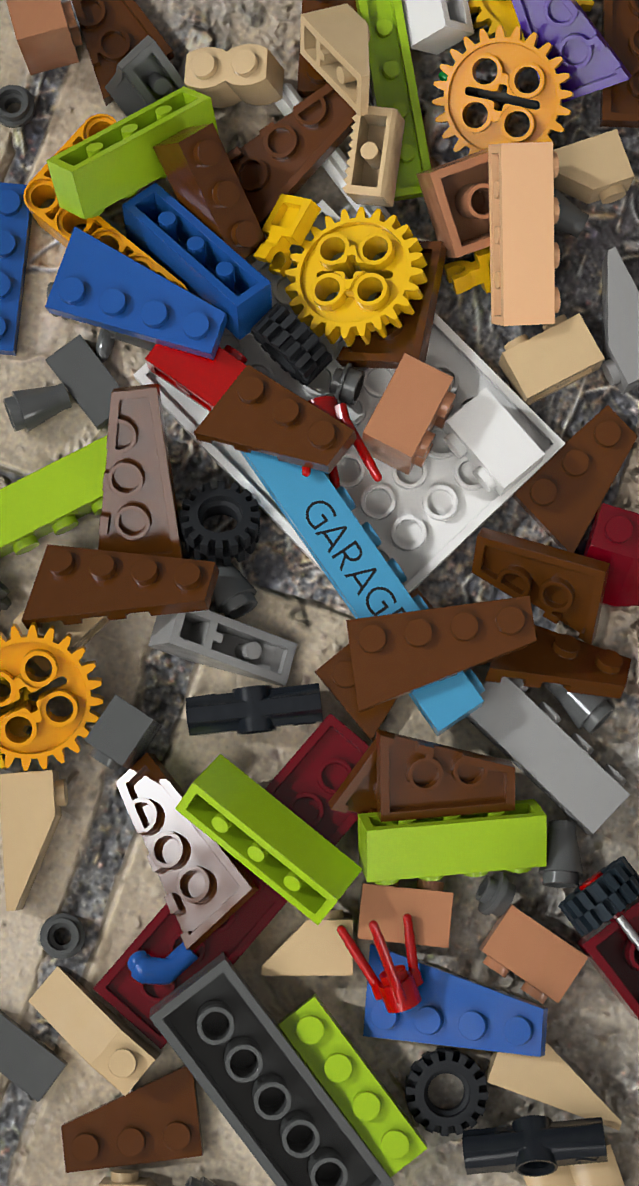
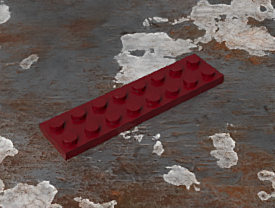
M330 713L265 790L335 846L358 820V814L361 813L348 810L347 813L331 810L328 802L369 746ZM239 861L238 863L259 890L203 943L193 950L199 958L172 983L168 985L141 984L132 978L131 971L127 965L129 957L136 951L144 950L151 957L166 958L183 942L180 936L183 932L176 915L171 914L166 903L93 988L160 1049L166 1045L167 1040L149 1018L150 1008L224 952L234 965L288 902Z

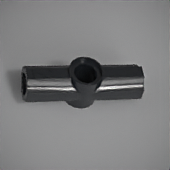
M319 683L272 688V685L248 686L233 689V693L208 694L186 698L189 736L236 731L239 735L276 731L277 727L298 726L323 722Z
M529 1115L516 1119L512 1122V1126L462 1131V1147L467 1175L516 1170L518 1174L523 1176L539 1177L554 1173L558 1166L608 1162L602 1117L553 1122L551 1118L546 1116Z

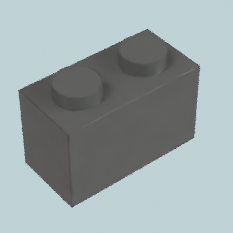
M115 694L84 741L94 747L89 755L108 768L118 772L121 766L130 769L141 758L162 726Z

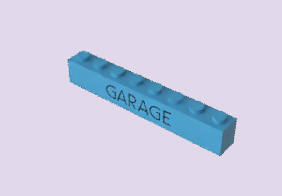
M240 451L355 619L429 609L419 595L412 598L402 584L407 581L403 570L393 558L386 562L377 549L382 544L377 533L368 522L362 525L358 522L351 512L357 508L353 499L342 485L335 489L326 476L329 473L311 469V474L305 477L302 475V466L279 461L276 456L251 451V453ZM468 669L440 682L437 681L414 690V692L408 695L438 737L482 707L484 700L480 694L485 689L475 673Z

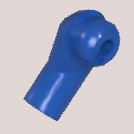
M182 942L166 958L151 957L144 950L136 951L129 957L127 965L131 971L132 978L141 984L168 985L199 957L193 950H186Z

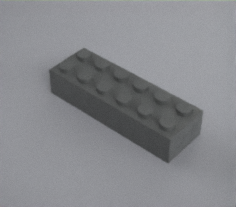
M224 952L150 1008L149 1018L276 1186L395 1185L392 1177L390 1178Z

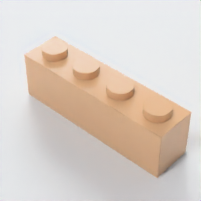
M553 142L488 145L491 324L500 326L555 324V313L559 312L561 303L559 289L555 287V269L558 268L560 263V249L558 243L554 242V224H557L560 214L559 201L557 197H554V179L557 178L559 173L558 154L556 151H553Z

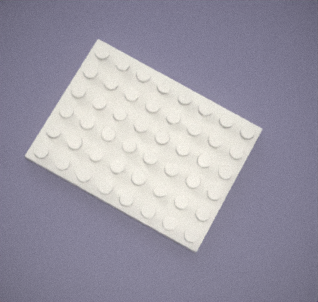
M323 200L317 204L321 211L313 226L321 231L325 229V216L327 215L335 223L340 221L341 218ZM311 230L305 240L311 241L314 238ZM292 244L289 248L291 254L303 253L301 246ZM344 252L338 253L335 256H333L331 261L340 258L344 254ZM376 255L372 260H379L380 257ZM255 261L252 266L271 282L272 307L275 304H280L281 307H286L290 313L293 312L289 305L291 299L284 288L291 284L286 276L273 275L268 270L271 263ZM291 261L289 269L296 268ZM339 292L330 294L325 301H331ZM377 293L372 294L367 301H373ZM436 313L434 314L425 363L454 377L451 392L456 394V398L448 418L487 387L541 448L545 456L537 467L505 494L500 496L494 489L488 492L482 487L472 472L476 468L465 455L462 458H458L449 449L443 439L447 435L443 431L444 427L441 429L434 426L432 433L436 434L432 442L434 445L424 465L421 468L414 464L409 475L373 458L382 475V480L379 482L374 481L352 444L337 464L340 486L342 485L353 499L357 508L351 512L361 525L368 522L377 533L382 542L377 549L386 562L393 558L403 570L407 581L402 584L409 594L566 444ZM225 328L219 347L222 349L226 345L232 346L247 358L248 361L245 365L249 364L306 401L321 396L335 397V394L329 393L332 376L336 368H345L337 362L336 358L342 347L348 346L343 340L342 335L334 345L330 344L325 333L319 337V341L327 347V351L331 353L333 360L306 386L300 384L298 380L293 379L288 372L280 368V365L270 358L269 353L261 348V344L254 339V335L251 332L239 340ZM145 363L133 374L135 379L141 385L159 383L162 407L240 485L243 491L247 489L252 493V500H257L259 507L322 571L240 451L235 450L232 445L213 441L211 444L197 440L193 432L209 412L151 372L147 363ZM354 367L365 372L364 382L354 405L346 404L350 419L361 438L396 369Z

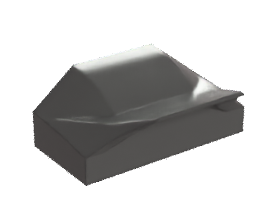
M147 35L117 64L115 75L104 88L124 114L129 116L183 86H187L156 41Z

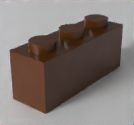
M213 123L187 127L154 146L155 153L179 203L243 259L255 253L260 244L265 242L266 238Z

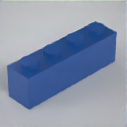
M156 182L122 204L127 239L181 281L188 289V292L225 312L228 317L225 328L236 338L241 340L249 334L251 328L272 308L271 282Z

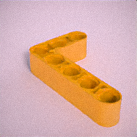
M108 114L91 116L55 155L113 125L117 121ZM48 164L35 175L24 189L23 198L25 205L35 221L66 248L72 235L70 234L72 229L79 224H87L83 230L87 234L113 249H118L120 253L188 291L181 281L99 215L84 220L59 207ZM55 199L51 206L40 208L46 200Z

